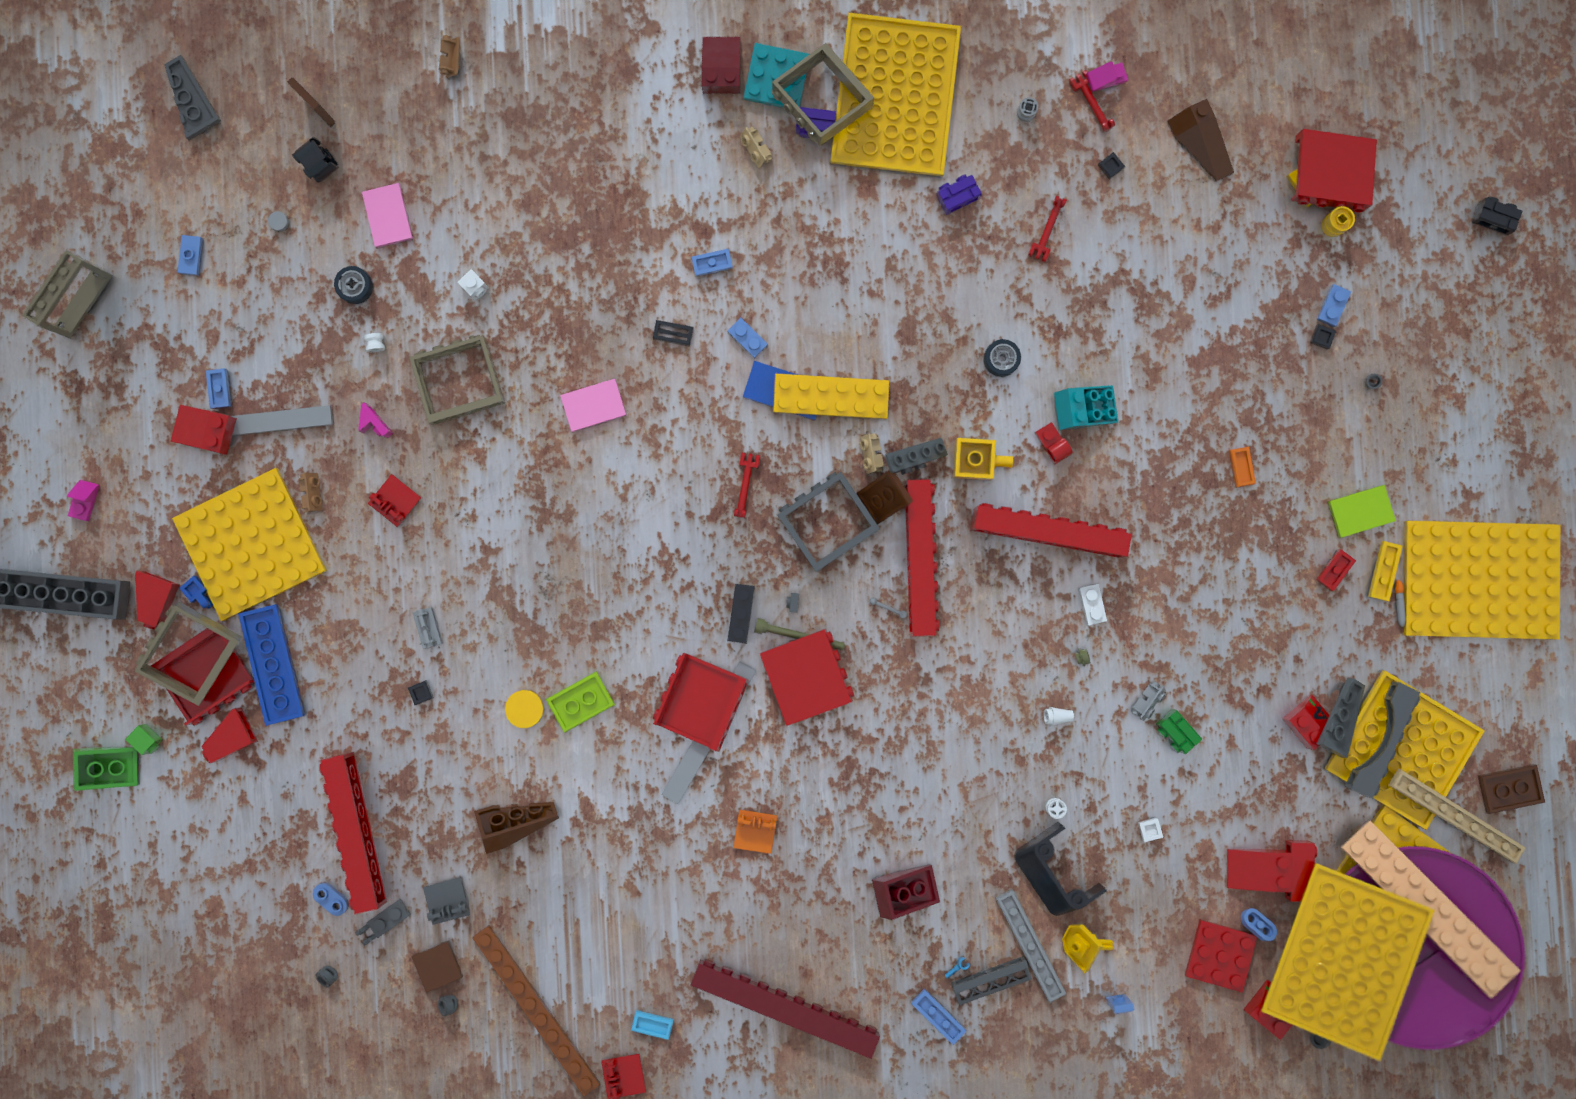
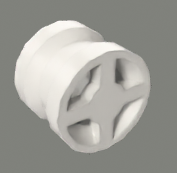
M382 333L364 335V340L367 342L366 352L385 350V345L382 343L384 338Z
M1051 798L1046 803L1045 809L1048 815L1055 819L1065 816L1067 806L1063 801L1058 798Z

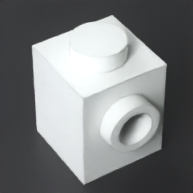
M472 269L458 281L460 286L474 300L483 296L489 288Z

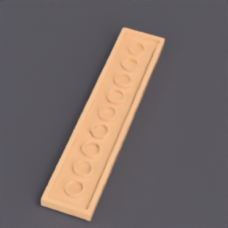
M1371 821L1366 822L1341 846L1349 857L1381 889L1435 910L1426 934L1489 998L1495 996L1520 972Z

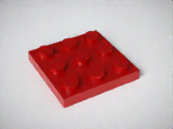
M1199 919L1185 976L1243 993L1257 937L1248 932Z

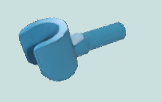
M958 958L957 965L947 972L945 977L948 979L960 969H968L970 963L962 967L961 962L965 958Z

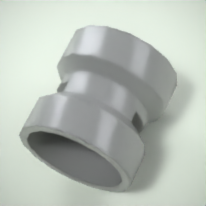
M1030 97L1024 98L1017 109V116L1021 121L1029 122L1034 119L1038 111L1037 101Z

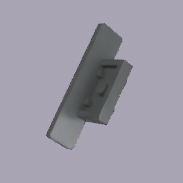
M938 438L885 455L891 473L901 472L904 475L912 472V468H915V471L926 467V463L945 457L948 453L942 438Z

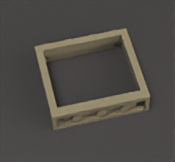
M827 43L772 82V95L774 98L783 103L786 112L796 118L799 127H804L808 132L809 138L813 142L816 141L819 146L873 108L874 105L873 95ZM823 61L860 104L823 132H820L784 89Z
M65 250L22 316L41 328L71 338L113 275L96 264ZM69 257L73 258L71 264L67 262ZM84 267L91 272L56 324L47 322V319L81 268ZM33 311L37 313L35 317L31 315ZM61 323L65 324L63 328L60 327Z
M472 335L465 341L455 340L451 342V345L445 347L438 345L433 347L432 351H418L414 356L409 357L427 420L431 425L506 404L488 342L483 335ZM481 346L496 395L435 413L421 364Z
M178 602L175 606H170L165 613L168 616L165 622L161 621L155 631L158 634L155 638L151 637L145 648L148 650L145 655L141 654L135 663L138 665L135 672L199 706L242 636L185 604ZM179 613L230 640L198 692L148 665Z

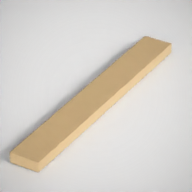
M1397 769L1391 779L1390 787L1510 862L1517 864L1526 849L1518 842L1403 770Z

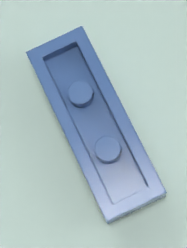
M925 988L911 1001V1004L952 1045L967 1032Z

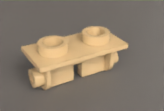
M745 127L740 135L741 142L750 153L752 161L756 163L758 168H761L764 162L769 163L772 161V154L766 144L759 146L763 139L758 130L754 129V127L749 129Z
M876 433L861 436L860 448L863 451V466L866 469V473L882 472L884 467L882 454L875 455V451L881 450L879 437H877Z

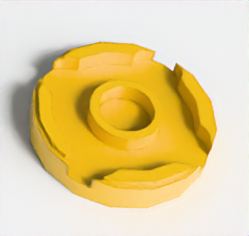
M531 690L517 691L506 702V717L511 724L518 728H529L541 720L544 713V705L539 695Z

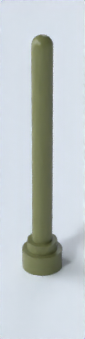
M757 618L754 633L758 634L770 632L795 639L810 635L770 625L765 619ZM834 640L832 643L835 649L843 650L845 648L843 642Z

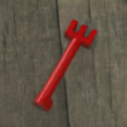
M1085 70L1082 72L1084 80L1080 74H1077L1075 78L1078 83H1076L1073 77L1069 79V83L1074 92L1081 89L1104 132H1108L1115 126V122L1112 118L1110 120L1106 119L1088 87L1089 81L1086 75L1088 72Z
M1055 196L1054 206L1039 244L1032 243L1028 256L1031 257L1034 250H1036L1035 258L1039 259L1041 253H1043L1042 261L1046 262L1051 250L1046 247L1059 211L1065 206L1067 199Z
M741 452L739 465L745 466L738 507L734 511L735 517L745 518L746 516L745 506L752 468L758 469L760 455H756L755 462H752L753 454L749 453L748 461L744 460L745 453Z

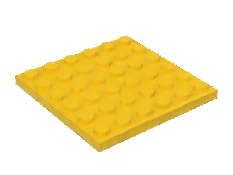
M274 468L172 518L221 621L234 617L327 571L278 468Z
M1382 670L1359 709L1348 757L1341 758L1333 753L1324 769L1347 782L1352 769L1367 761L1377 751L1383 740L1387 725V709L1384 698L1391 683L1400 682L1408 687H1413L1389 672ZM1421 692L1419 695L1420 701L1411 713V721L1404 728L1403 739L1397 744L1395 748L1396 754L1390 760L1387 766L1388 772L1381 779L1379 784L1380 790L1373 799L1422 829L1427 830L1435 814L1390 787L1391 779L1397 769H1401L1446 797L1485 730Z

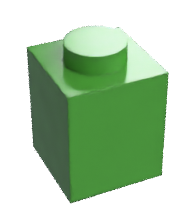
M147 724L138 725L125 740L141 755L153 754L160 747L158 744L163 739Z

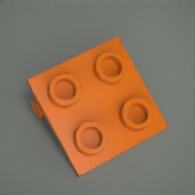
M739 809L733 848L771 854L777 815Z

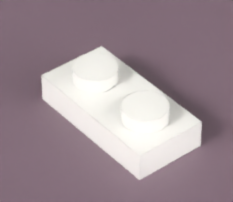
M1099 584L1079 588L1087 625L1106 622L1107 618Z

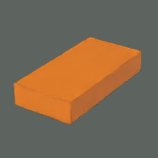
M1243 447L1229 450L1235 487L1256 484L1250 448Z

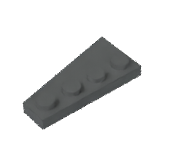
M179 55L164 64L175 96L174 100L179 109V117L184 126L186 139L191 140L221 122L185 59Z
M1347 678L1317 742L1318 745L1341 758L1348 757L1365 690V685L1354 678Z

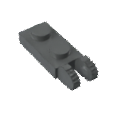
M399 899L369 920L365 926L355 933L358 936L363 934L368 928H371L374 934L364 939L362 944L365 946L411 914Z

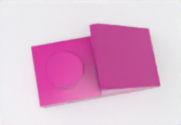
M1112 61L1086 74L1092 92L1124 84L1128 81L1123 63L1114 65Z
M363 402L360 410L359 432L365 433L374 425L372 429L379 437L381 435L386 438L390 437L393 432L373 408Z
M79 480L67 494V497L73 498L68 516L89 521L100 485Z

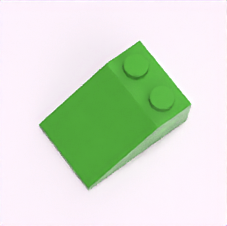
M133 747L72 749L74 791L138 786L137 750Z

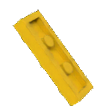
M1381 541L1368 597L1386 602L1390 601L1402 545Z

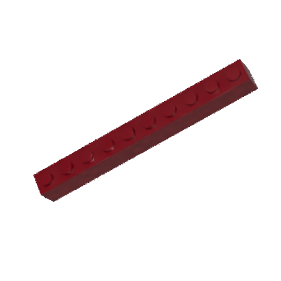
M700 959L690 986L872 1059L880 1039L878 1029L874 1026H863L854 1018L849 1017L846 1019L841 1017V1014L837 1011H826L823 1009V1006L817 1003H812L811 1005L800 996H789L783 989H772L769 987V984L763 981L757 983L752 981L751 977L741 973L738 975L733 973L731 968L725 966L720 968L715 966L716 963L709 959L704 961Z

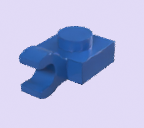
M193 575L179 588L191 603L198 601L204 609H210L213 606L211 599L205 595L207 589L197 576Z

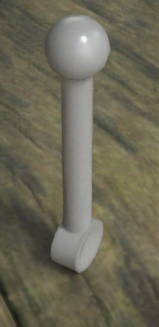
M876 598L870 599L871 605L885 608L898 614L901 618H906L907 616L905 611H899L880 603Z

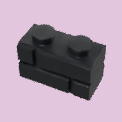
M1486 197L1478 203L1472 223L1505 235H1510L1516 231L1523 211L1517 209V206L1514 204H1503L1499 202L1498 198Z

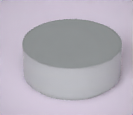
M276 211L269 216L268 224L273 230L282 232L288 228L289 219L284 213Z

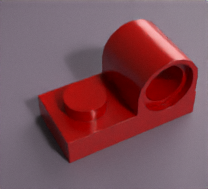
M1052 422L1035 432L1054 465L1072 455L1073 451L1066 439L1061 438Z

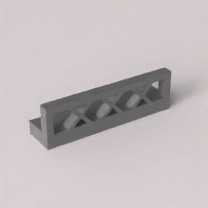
M1024 956L951 982L959 1006L1031 980L1029 967ZM1024 970L1026 976L1021 978L1012 976L1013 973ZM1008 976L1006 982L1002 985L994 982L996 979ZM990 983L985 991L976 989L979 985ZM971 989L969 997L961 999L959 993Z

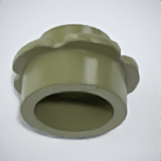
M1079 648V652L1076 653L1077 662L1085 667L1086 664L1091 663L1087 648L1082 650Z

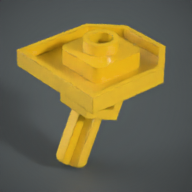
M1083 924L1069 925L1062 937L1065 953L1084 973L1090 970L1100 950H1113L1112 940L1097 939L1096 935L1092 934Z

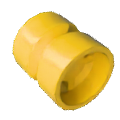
M1337 207L1322 219V230L1327 236L1338 237L1354 225L1355 215L1348 207Z

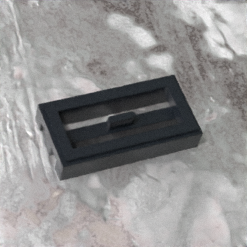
M656 320L653 340L690 346L694 327ZM659 325L681 330H687L689 332L688 334L670 330L659 329ZM662 333L687 338V341L658 336L657 334Z

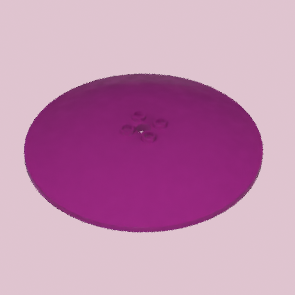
M1419 846L1398 847L1520 970L1495 996L1489 998L1426 934L1388 1041L1405 1047L1430 1050L1459 1046L1489 1031L1504 1017L1512 1006L1521 986L1525 968V945L1518 917L1504 892L1495 881L1471 862L1450 852L1435 848ZM1357 864L1345 873V875L1379 887Z

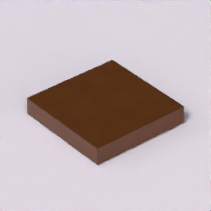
M449 941L412 956L426 993L463 977Z

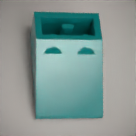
M1113 385L1067 388L1054 392L1059 430L1119 423Z

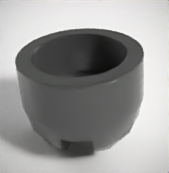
M1375 373L1369 374L1365 379V384L1368 388L1377 389L1382 385V377ZM1369 379H1375L1377 383L1369 382Z

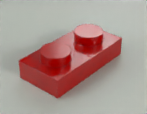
M1338 549L1316 580L1330 591H1334L1356 560L1342 549Z

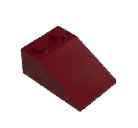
M703 37L701 67L703 94H740V37Z
M932 865L890 873L872 879L881 918L894 920L940 903Z

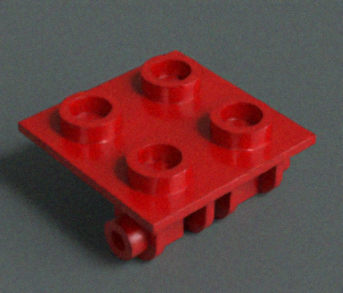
M391 474L376 494L372 493L370 495V501L367 504L398 527L421 497Z
M640 1053L601 1060L607 1099H620V1097L646 1093Z

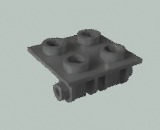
M461 877L423 887L429 910L427 919L432 922V925L470 915Z

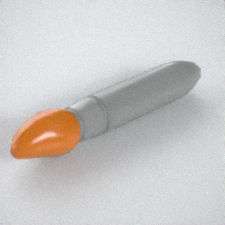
M1397 580L1395 586L1397 617L1399 625L1404 627L1406 623L1404 586L1400 580Z

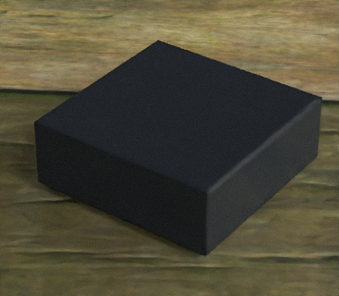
M1114 152L1098 164L1109 180L1125 168Z
M1318 324L1315 327L1310 343L1328 350L1331 347L1336 331Z
M427 680L408 687L414 705L434 698Z

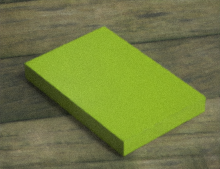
M1385 485L1328 501L1339 538L1396 521Z
M597 671L546 699L564 733L615 705Z

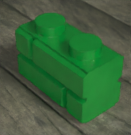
M1176 709L1169 711L1156 723L1159 727L1157 730L1159 734L1165 739L1169 738L1172 742L1170 746L1177 753L1187 754L1202 741L1199 734Z

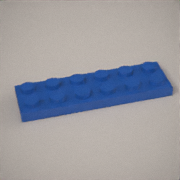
M278 604L239 613L265 726L305 716Z

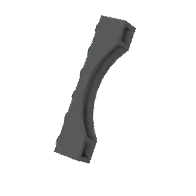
M1400 682L1391 683L1384 698L1387 709V725L1383 740L1377 751L1367 761L1352 769L1345 785L1346 788L1372 799L1378 794L1381 779L1388 772L1387 766L1396 754L1395 748L1397 744L1403 739L1404 728L1411 721V713L1420 701L1419 695L1421 692Z

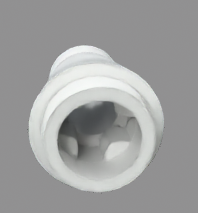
M1054 707L1044 710V722L1050 726L1073 722L1074 720L1072 710Z

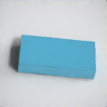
M636 1010L631 1031L669 1040L674 1019Z

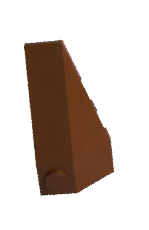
M1207 99L1189 106L1167 121L1175 139L1188 149L1189 154L1193 155L1201 163V166L1215 181L1234 173L1215 114Z
M554 802L530 803L528 806L511 804V807L492 805L474 811L486 854L507 848L559 819Z

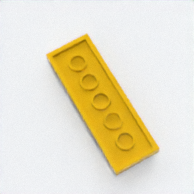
M775 374L773 413L887 419L889 380Z

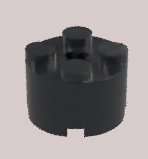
M312 137L299 147L292 156L299 164L301 163L305 167L303 171L310 179L313 177L317 183H320L339 167L330 151L319 146L321 142L317 138Z

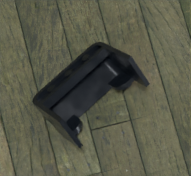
M1059 822L1025 843L1014 854L1016 863L1048 911L1055 916L1082 909L1107 892L1106 888L1100 883L1086 892L1080 889H1073L1068 893L1065 892L1045 862L1054 854V846L1050 839L1065 830V827Z

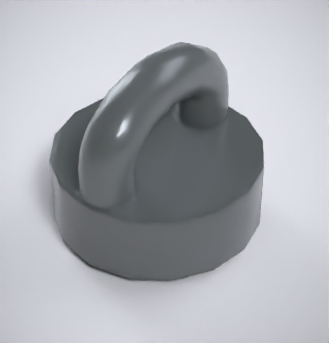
M324 966L315 974V977L323 987L329 988L337 980L338 973L333 967Z
M454 995L442 996L438 1000V1009L443 1016L453 1014L458 1007V1000Z
M1312 1032L1310 1034L1311 1043L1318 1049L1327 1048L1331 1043V1040Z

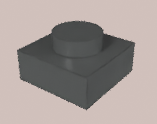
M791 593V597L787 596L786 608H790V612L797 613L799 593Z

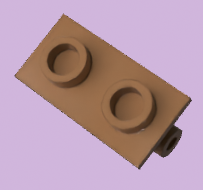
M443 35L441 39L440 52L446 54V56H440L439 70L440 74L445 75V78L458 75V61L461 50L460 37L451 39V36Z
M305 472L300 474V491L306 492V495L301 496L302 509H304L305 513L322 511L318 473Z

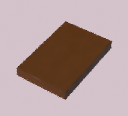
M291 77L287 81L330 127L335 124V120L294 78Z
M890 470L856 493L877 525L913 502L895 472L891 473Z
M1536 764L1478 775L1487 814L1545 803Z

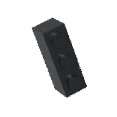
M735 584L727 641L747 644L755 586Z

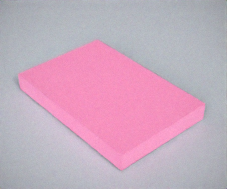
M399 183L362 192L376 248L413 239Z
M616 379L560 395L571 432L627 416Z

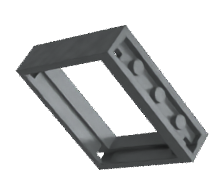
M835 471L826 477L827 482L822 485L820 482L810 488L812 492L807 495L802 493L795 498L796 502L791 506L789 504L784 505L779 509L780 513L777 514L815 572L880 530L842 472L837 474ZM840 481L870 527L816 562L786 516Z

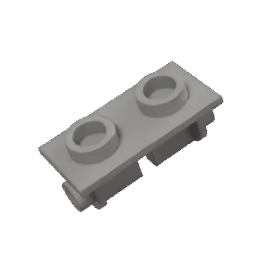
M432 608L413 612L422 648L426 649L442 644Z
M1155 681L1152 684L1149 683L1143 692V695L1148 698L1147 701L1140 697L1132 707V713L1136 716L1141 714L1140 718L1143 721L1153 715L1157 702L1161 703L1166 696V693H1164L1166 691L1165 687L1162 686L1159 689L1160 685Z

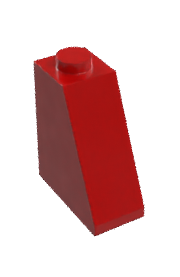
M136 570L137 621L144 623V627L155 630L161 621L165 622L167 618L165 613L172 605L180 584L146 571Z
M242 707L232 709L201 746L203 757L206 761H209V764L218 762L258 742Z

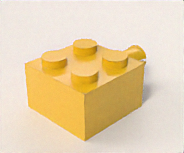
M957 438L954 448L953 478L991 481L994 479L995 467H1013V456L996 455V440Z

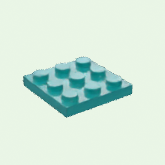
M755 43L743 99L784 108L783 103L780 100L777 101L772 95V82L810 54ZM807 73L784 89L799 107Z

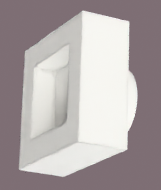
M1158 818L1138 822L1143 842L1163 838Z

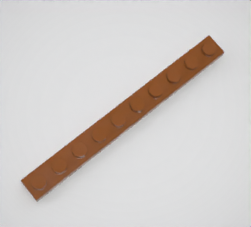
M490 925L474 935L472 938L581 1094L586 1096L600 1086V1082Z

